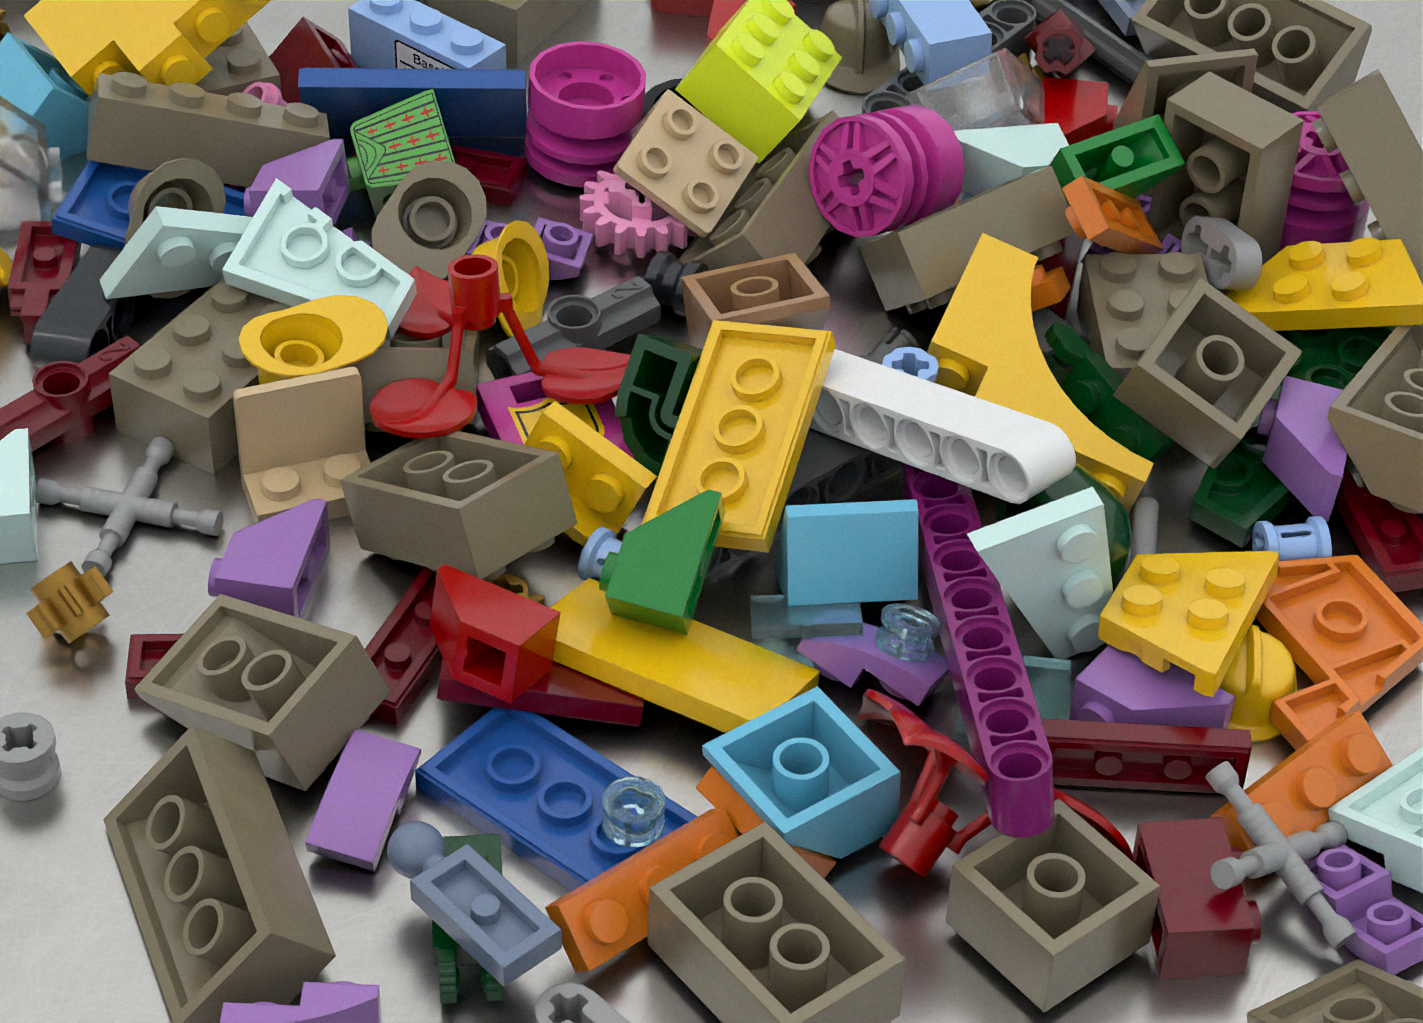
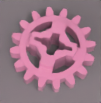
M600 170L597 172V182L586 181L584 184V195H580V221H583L584 231L595 234V245L598 247L613 243L614 254L621 255L627 249H631L638 258H644L646 252H651V249H655L656 252L660 250L668 252V245L670 244L683 249L687 247V236L698 237L695 232L616 173L612 175Z

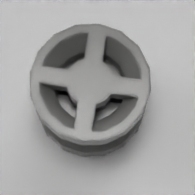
M18 712L0 718V795L14 801H28L40 798L52 791L59 782L61 767L58 755L55 752V732L52 724L45 717L34 713Z

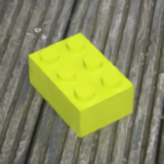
M747 0L721 28L675 90L710 121L759 157L756 162L760 164L801 121L843 57L835 51L833 43L825 34L809 28L794 14V9L787 0Z

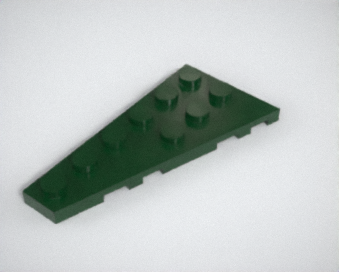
M1397 326L1275 332L1302 351L1286 376L1344 390ZM1282 382L1270 398L1278 399ZM1261 412L1240 442L1215 469L1210 466L1207 467L1193 499L1190 515L1191 520L1242 548L1252 540L1253 526L1257 521L1271 522L1296 499L1292 492L1263 462L1268 436L1257 434Z

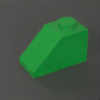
M1157 114L1060 148L1049 166L1052 165L1061 189L1077 178L1084 176L1132 198H1136L1179 171L1185 165V162L1161 117Z
M708 489L625 533L619 553H608L599 582V590L606 592L605 598L612 615L688 635L725 516L721 492Z

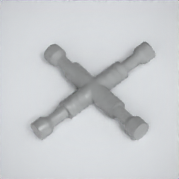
M164 437L152 439L146 450L147 459L143 467L135 469L122 493L85 486L83 490L63 487L56 480L41 478L38 481L35 489V500L37 503L55 505L62 502L78 505L80 510L84 512L109 515L100 531L99 537L101 541L97 549L90 551L82 563L81 568L83 572L89 571L96 566L105 578L112 565V553L115 548H119L124 544L136 521L173 528L175 524L196 527L202 534L213 536L220 534L223 526L222 511L206 508L197 512L181 509L178 503L149 498L158 482V470L169 462L175 451L174 445Z
M1228 761L1213 768L1206 775V780L1215 792L1227 797L1239 813L1237 821L1257 846L1243 852L1240 859L1227 857L1216 861L1210 870L1213 883L1220 889H1229L1241 884L1245 876L1256 879L1276 872L1301 906L1307 904L1321 922L1323 935L1333 949H1337L1351 940L1357 934V931L1347 918L1336 914L1322 895L1325 890L1304 863L1305 860L1317 856L1320 849L1326 851L1343 844L1345 845L1348 837L1345 827L1338 821H1329L1319 825L1315 832L1304 830L1285 837L1260 803L1253 804L1239 785V775Z

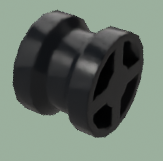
M660 250L652 258L644 280L651 285L653 294L661 307L673 308L677 316L686 318L681 277L709 270L707 264L692 260L686 264L679 262L674 254Z

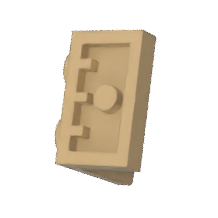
M667 89L631 134L634 138L614 166V172L697 235L705 238L713 230L759 157L671 90Z
M347 367L236 389L233 392L241 481L255 523L312 499L327 500L328 520L350 516L340 480L371 463L365 446L362 382L358 369L356 367Z

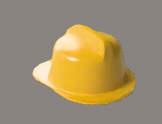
M514 220L504 227L499 237L482 243L473 250L471 255H486L497 261L500 293L512 294L513 309L525 331L542 321L543 305L549 285V261L544 243L537 230L528 222ZM500 313L496 318H499L504 332L510 338L514 335L503 313Z
M333 295L318 298L282 311L270 312L254 317L243 326L238 342L244 357L253 366L257 367L260 385L337 370L356 363L374 354L385 342L388 323L384 312L373 302L358 296Z
M1257 625L1250 626L1219 686L1220 689L1235 696L1228 729L1250 730L1251 742H1265L1282 735L1269 720L1272 701L1297 692L1296 668L1291 654L1282 642L1270 634L1260 631Z

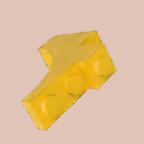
M41 0L23 16L70 77L91 97L99 73L113 75L117 72H129L144 77L151 83L171 86L173 83L185 82L195 85L213 70L205 58L271 0Z
M982 233L927 350L928 354L936 358L939 365L937 379L934 383L1042 419L1059 427L1068 436L1073 445L1076 462L1105 483L1128 510L1129 514L1147 481L1154 463L1126 449L1091 423L1068 398L1050 371L1038 344L1031 311V283L1034 267L1039 257Z

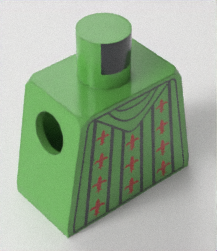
M433 89L419 93L355 121L350 126L357 156L346 159L350 193L367 189L376 217L401 180L414 167L429 161H450L455 163Z

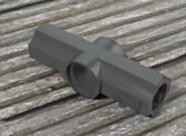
M637 276L593 298L582 295H566L557 298L550 303L547 309V320L525 330V333L537 357L543 362L548 353L563 348L577 347L603 350L659 322L661 318V305L656 300L651 285L640 276ZM514 336L486 349V363L495 380L532 372Z

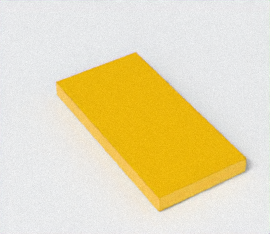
M713 320L642 524L710 489L721 492L725 508V516L715 546L769 553L836 347L832 331Z
M591 578L585 580L550 607L561 612L553 661L724 733L818 686L820 670L692 619L688 635L612 615L605 598L606 592L599 590V581Z

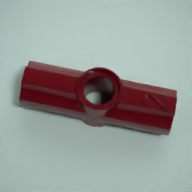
M1062 8L1055 11L1023 39L1035 53L1034 59L1045 73L1051 72L1055 78H1064L1096 50L1083 35L1084 31L1073 17L1069 18Z
M127 335L78 364L70 361H57L42 366L35 372L32 378L33 390L0 408V440L15 429L28 428L31 451L33 452L50 441L68 444L85 439L92 433L95 427L94 415L113 404L109 373L139 349L141 345Z

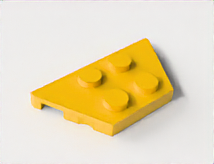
M1366 237L1352 242L1321 244L1317 241H1305L1296 245H1289L1262 265L1258 282L1252 289L1248 291L1231 290L1225 295L1274 331L1423 325V284L1401 239L1378 240Z
M1273 551L1137 554L1100 614L1098 639L1121 651L1135 654L1140 658L1141 662L1161 673L1170 669L1171 663L1195 675L1194 691L1214 698L1277 576L1280 553Z

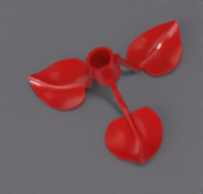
M465 255L449 263L447 267L448 281L438 278L418 266H414L409 276L415 279L417 294L397 329L407 336L422 339L438 338L452 330L445 378L440 384L424 378L394 381L384 386L374 395L370 402L369 410L376 428L409 438L440 437L451 434L467 425L477 411V397L470 391L453 389L458 379L464 329L478 331L490 328L495 324L496 317L500 313H503L532 373L543 377L541 381L543 393L561 402L586 405L601 403L616 397L631 355L574 347L551 351L545 356L544 362L537 357L513 309L512 294L500 293L497 261L486 255Z
M867 689L863 695V705L859 711L858 720H868L898 728L904 745L923 746L928 751L927 759L908 804L878 845L879 848L925 879L946 848L958 855L967 841L992 824L987 811L958 832L952 828L959 815L936 799L952 765L984 786L990 777L980 764L955 741L936 732L911 710L896 700L875 690ZM1054 788V801L1059 798L1133 862V854L1129 844L1108 819L1082 801Z

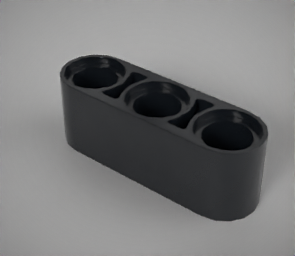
M94 243L87 250L35 326L30 350L32 362L36 367L41 368L46 364L57 361H70L78 364L127 335L149 302L151 295L146 294L113 299L105 298L99 280L123 248Z

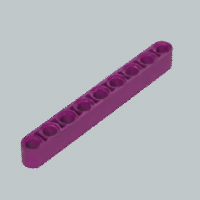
M902 462L904 500L917 499L918 556L973 758L990 777L985 786L981 785L990 821L994 828L1004 835L1012 837L1039 835L1049 829L1055 821L1052 754L999 581L976 551L967 533L982 528L971 489Z

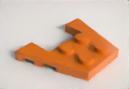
M1358 555L1278 562L1277 576L1255 618L1271 636L1283 643L1291 654L1292 659L1315 684L1272 701L1269 720L1291 746L1298 750L1341 716L1360 710L1361 713L1366 711L1423 662V624Z

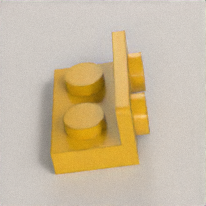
M556 401L543 411L524 444L525 446L558 452L577 520L576 525L564 532L583 547L591 534L602 526L614 531L617 537L627 526L657 478L655 474Z

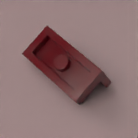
M305 17L299 20L269 56L280 74L281 95L287 103H301L298 89L299 69L359 68L339 38Z

